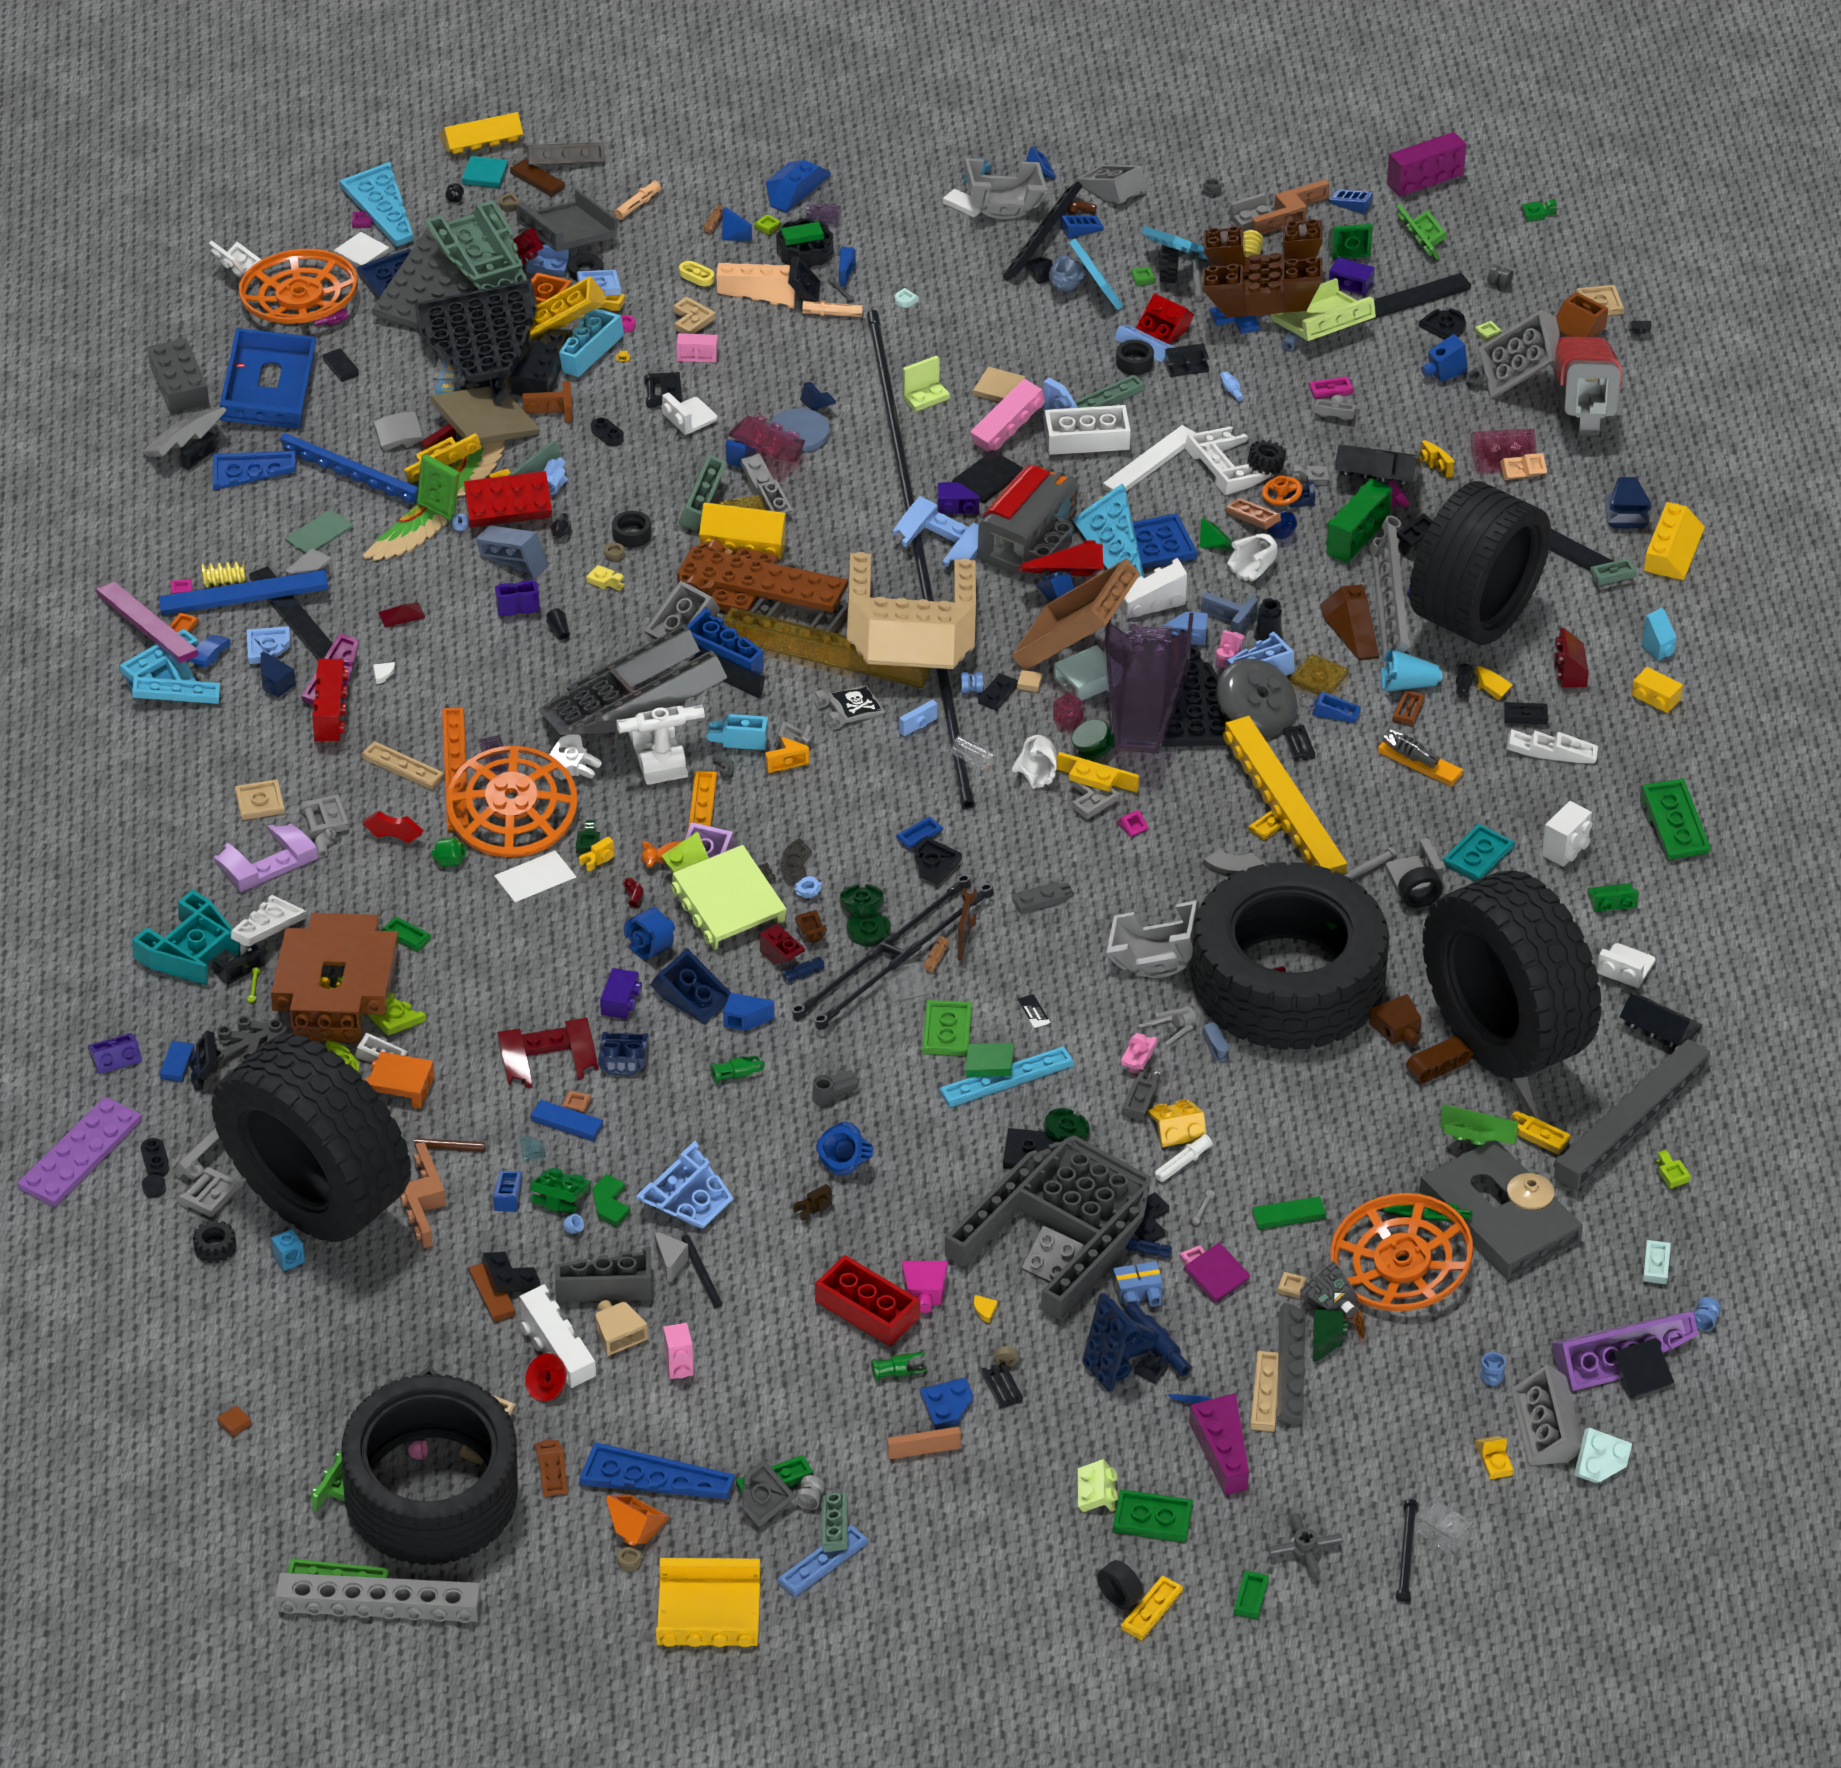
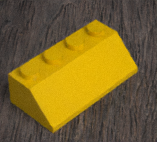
M515 112L444 127L440 131L439 137L447 153L452 152L454 155L463 153L464 149L471 148V151L482 149V145L489 144L490 147L498 146L501 144V141L508 140V143L517 142L523 135L519 114Z
M589 276L538 304L529 338L540 339L549 329L556 330L560 327H565L571 321L582 318L593 309L600 308L604 304V291Z
M1666 502L1646 552L1645 572L1685 580L1705 526L1687 506Z
M704 503L699 544L709 543L710 540H718L726 548L731 549L733 554H736L740 547L778 555V560H781L786 546V513Z

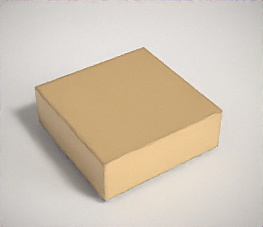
M1021 670L1017 690L1038 693L1042 681V673Z
M1284 1272L1277 1289V1294L1300 1299L1302 1296L1300 1289L1306 1285L1307 1277Z

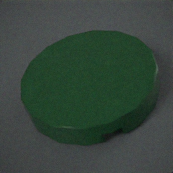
M869 884L865 885V887H859V885L847 887L840 894L841 908L851 913H871L881 908L884 903L883 891Z
M878 911L864 914L855 913L847 921L846 932L849 939L854 943L862 946H874L890 935L891 923L888 917L880 915Z
M1065 1108L1051 1110L1046 1115L1043 1123L1044 1131L1057 1142H1062L1074 1135L1085 1141L1090 1126L1084 1116L1081 1114L1077 1116L1073 1114V1110Z

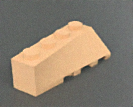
M718 263L716 278L717 293L739 298L743 296L750 297L753 301L758 302L759 300L770 301V304L773 305L785 304L788 308L793 309L796 291L788 284L789 265Z

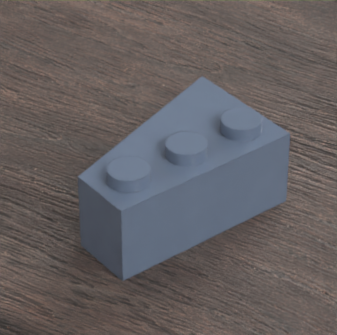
M489 526L475 539L481 556L500 565L506 563L514 567L513 570L516 572H526L530 574L529 578L533 580L549 566L537 532Z

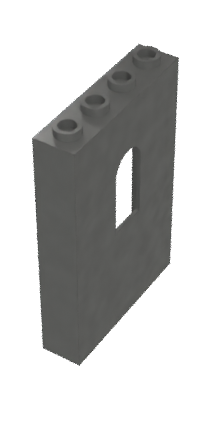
M1493 1140L1463 1153L1460 1157L1450 1162H1445L1442 1166L1431 1172H1426L1421 1176L1419 1192L1422 1195L1434 1197L1445 1203L1457 1204L1462 1210H1472V1220H1465L1469 1227L1473 1246L1506 1279H1509L1580 1241L1583 1224L1555 1197L1548 1206L1537 1210L1520 1208L1511 1201L1494 1208L1472 1186V1178L1477 1175L1489 1176L1507 1193V1186L1512 1178L1529 1172L1498 1141Z

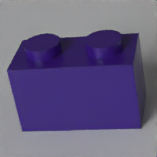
M1338 257L1329 270V281L1338 279L1340 289L1366 295L1374 282L1375 267Z
M612 968L600 998L601 1015L628 1018L630 1011L635 1009V997L640 995L642 990V982H639V972Z

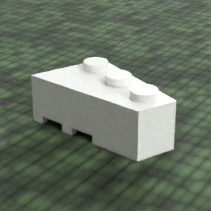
M1178 558L1172 561L1173 564L1163 569L1160 567L1155 569V573L1146 578L1142 576L1137 578L1119 605L1127 619L1186 605L1187 573Z

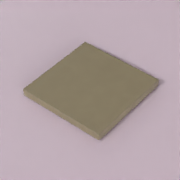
M491 386L434 394L430 397V402L463 439L476 433L480 444L539 435L540 428L510 395L500 405L493 402Z

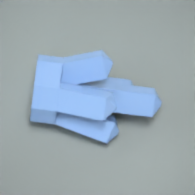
M561 457L556 460H549L544 469L547 474L550 495L557 494L559 488L568 480L564 475L566 471L563 468L566 461Z

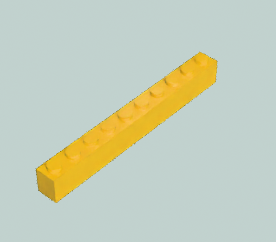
M1250 716L1226 722L1225 732L1223 733L1225 743L1233 750L1234 757L1241 762L1244 772L1251 777L1254 787L1258 788L1262 794L1263 801L1270 806L1273 816L1281 821L1283 831L1288 833L1294 848H1297L1301 853L1304 863L1309 864V867L1317 865L1331 870V873L1336 871L1345 874L1348 863Z

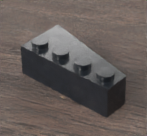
M549 329L519 362L512 375H509L512 391L510 394L522 395L523 393L552 391L562 368L559 352L569 338L567 331Z

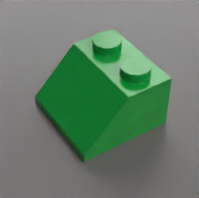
M1361 224L1331 228L1328 234V248L1332 260L1338 257L1344 259L1370 257L1373 225Z

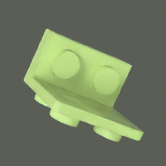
M938 356L903 368V399L915 412L950 399V393L940 383V358Z

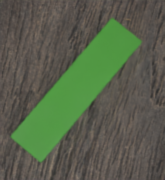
M291 1559L287 1573L389 1578L390 1570L389 1568Z

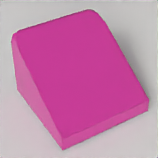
M1139 809L1121 817L1116 822L1130 837L1149 829Z

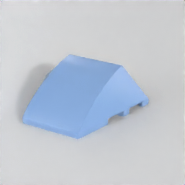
M694 1141L680 1154L679 1159L656 1181L650 1182L635 1198L692 1226L704 1229L734 1198L720 1177L714 1174L709 1166L710 1162L707 1158L703 1157L698 1149L699 1145Z

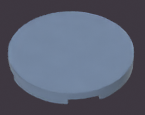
M803 408L789 409L777 414L770 421L769 438L776 447L784 451L804 450V453L820 448L827 442L830 430L829 423L823 415L816 411Z

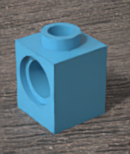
M293 1229L271 1238L273 1257L283 1271L305 1262L303 1243Z

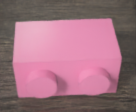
M687 1323L664 1326V1356L669 1378H685L694 1375L693 1348Z

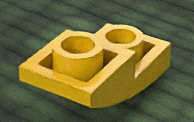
M1426 440L1421 441L1419 455L1422 456V462H1425L1429 468L1436 466L1437 470L1442 472L1445 478L1452 477L1455 461L1444 450Z

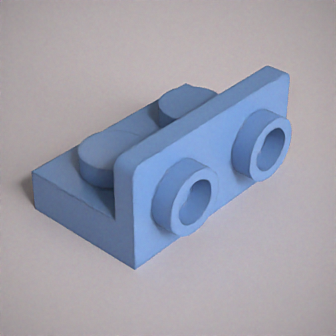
M543 245L544 248L537 252L539 256L528 261L526 267L527 273L566 276L569 263V249L556 252L548 245Z

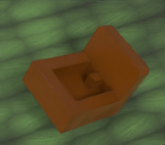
M817 910L795 916L803 942L810 941L811 943H816L823 939L827 932V927L822 925Z

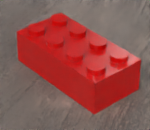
M546 471L464 481L463 490L469 528L551 518L552 516Z
M846 1255L815 1282L816 1303L889 1347L920 1319V1299Z

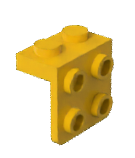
M1187 1099L1178 1100L1176 1104L1168 1106L1167 1104H1157L1153 1109L1148 1110V1115L1157 1122L1159 1140L1162 1147L1196 1141L1203 1134L1206 1135L1204 1112Z

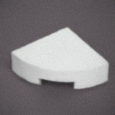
M395 662L373 665L376 684L385 682L388 677L395 673Z

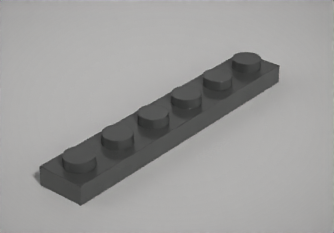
M1284 1302L1280 1307L1277 1419L1299 1426L1303 1421L1305 1310Z

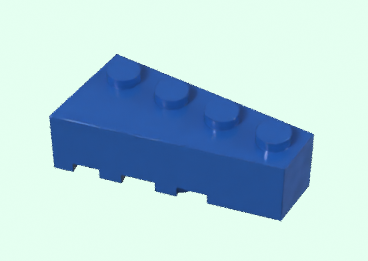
M705 608L687 625L698 646L708 651L712 650L715 654L757 674L764 670L763 650L746 637H740L738 631L733 627L728 628L721 618H715L711 615V611L708 608Z

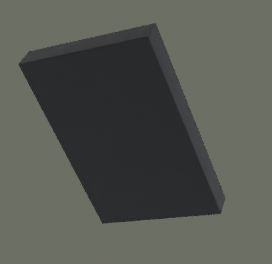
M992 450L955 477L952 482H958L978 494L979 501L984 503L1010 484L1023 467Z

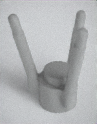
M1186 1006L1181 1009L1156 1013L1155 1017L1163 1018L1139 1024L1137 1028L1142 1029L1173 1020L1175 1026L1182 1029L1165 1042V1045L1169 1046L1184 1033L1193 1030L1192 1024L1196 1023V1015L1190 1006Z

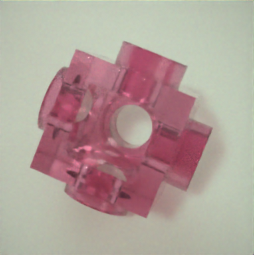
M1067 692L1055 700L1053 704L1054 722L1069 731L1083 721L1084 702L1080 698Z

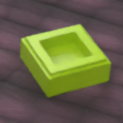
M768 214L754 223V228L767 235L772 234L782 226L781 221Z

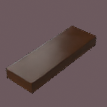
M524 159L510 168L512 175L551 197L565 188V182L535 165H528V161Z

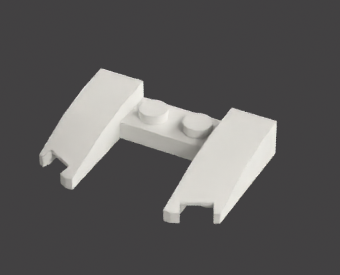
M1233 427L1187 435L1185 449L1194 460L1201 459L1216 476L1215 484L1224 495L1250 488L1271 477V472L1269 475H1265V472L1261 474L1259 470L1254 471L1253 467L1250 468L1249 464L1235 467L1222 451L1240 445L1248 439V436L1244 433L1236 437L1231 435Z

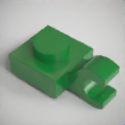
M1550 199L1543 205L1541 202L1522 204L1521 210L1526 221L1543 220L1545 215L1557 214L1556 209L1551 208L1557 206V202L1555 199Z

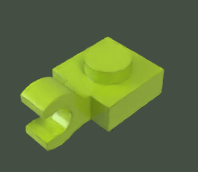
M1667 1150L1657 1152L1660 1158L1656 1160V1164L1659 1166L1658 1173L1669 1189L1690 1182L1691 1175L1680 1159L1673 1161Z

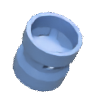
M961 672V693L965 694L970 691L983 693V672H976L975 674Z
M1703 1297L1698 1301L1696 1311L1694 1312L1697 1328L1705 1331L1714 1328L1716 1318L1721 1311V1305L1717 1300Z
M1489 1352L1483 1356L1480 1378L1485 1384L1492 1386L1498 1385L1503 1381L1506 1360L1503 1355Z

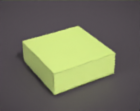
M1492 321L1476 326L1474 331L1485 342L1503 333Z

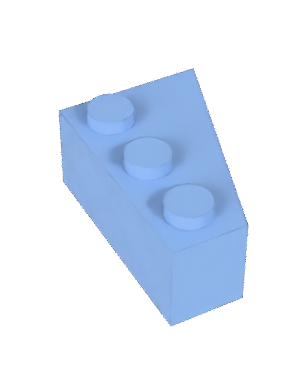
M1274 631L1269 634V638L1265 641L1259 640L1255 642V647L1252 649H1244L1227 660L1228 667L1238 660L1260 659L1274 665L1285 675L1295 673L1294 651Z

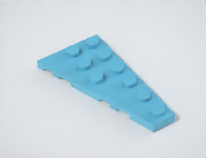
M390 162L339 181L340 188L363 212L367 213V216L371 217L372 222L396 247L414 241L412 229L403 207V201Z
M1120 484L1072 520L1087 541L1094 540L1096 544H1103V563L1107 569L1127 558L1140 572L1139 577L1145 578L1126 488L1123 484Z

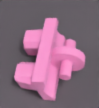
M1227 630L1222 632L1219 649L1216 650L1217 659L1215 666L1227 668V660L1241 652L1245 638L1244 635Z
M1139 1033L1133 1035L1121 1059V1065L1127 1066L1130 1073L1138 1075L1140 1069L1143 1070L1147 1061L1151 1058L1152 1052L1158 1043L1157 1037L1148 1038L1144 1034Z

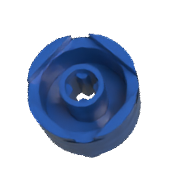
M652 907L639 913L624 924L625 938L629 937L632 943L629 947L641 959L652 958L673 946L675 925L657 907Z

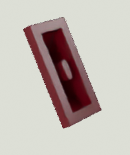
M419 602L403 604L378 612L384 627L425 618Z

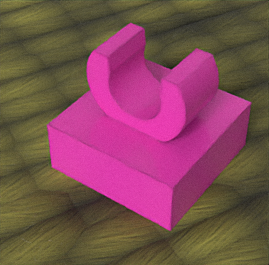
M1394 480L1387 484L1392 487L1391 508H1395L1398 502L1403 508L1410 504Z

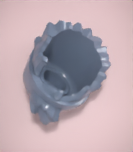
M1059 256L1054 260V264L1050 269L1049 279L1056 290L1072 291L1084 280L1083 276L1086 275L1085 273L1088 270L1084 267L1085 265L1080 264V261H1075L1070 256Z

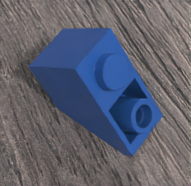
M1061 571L1043 576V581L1036 583L1038 589L1049 602L1074 589L1070 573L1062 574Z
M730 993L723 1010L724 1027L744 1031L773 1020L775 1017V1003L773 1000L737 993Z

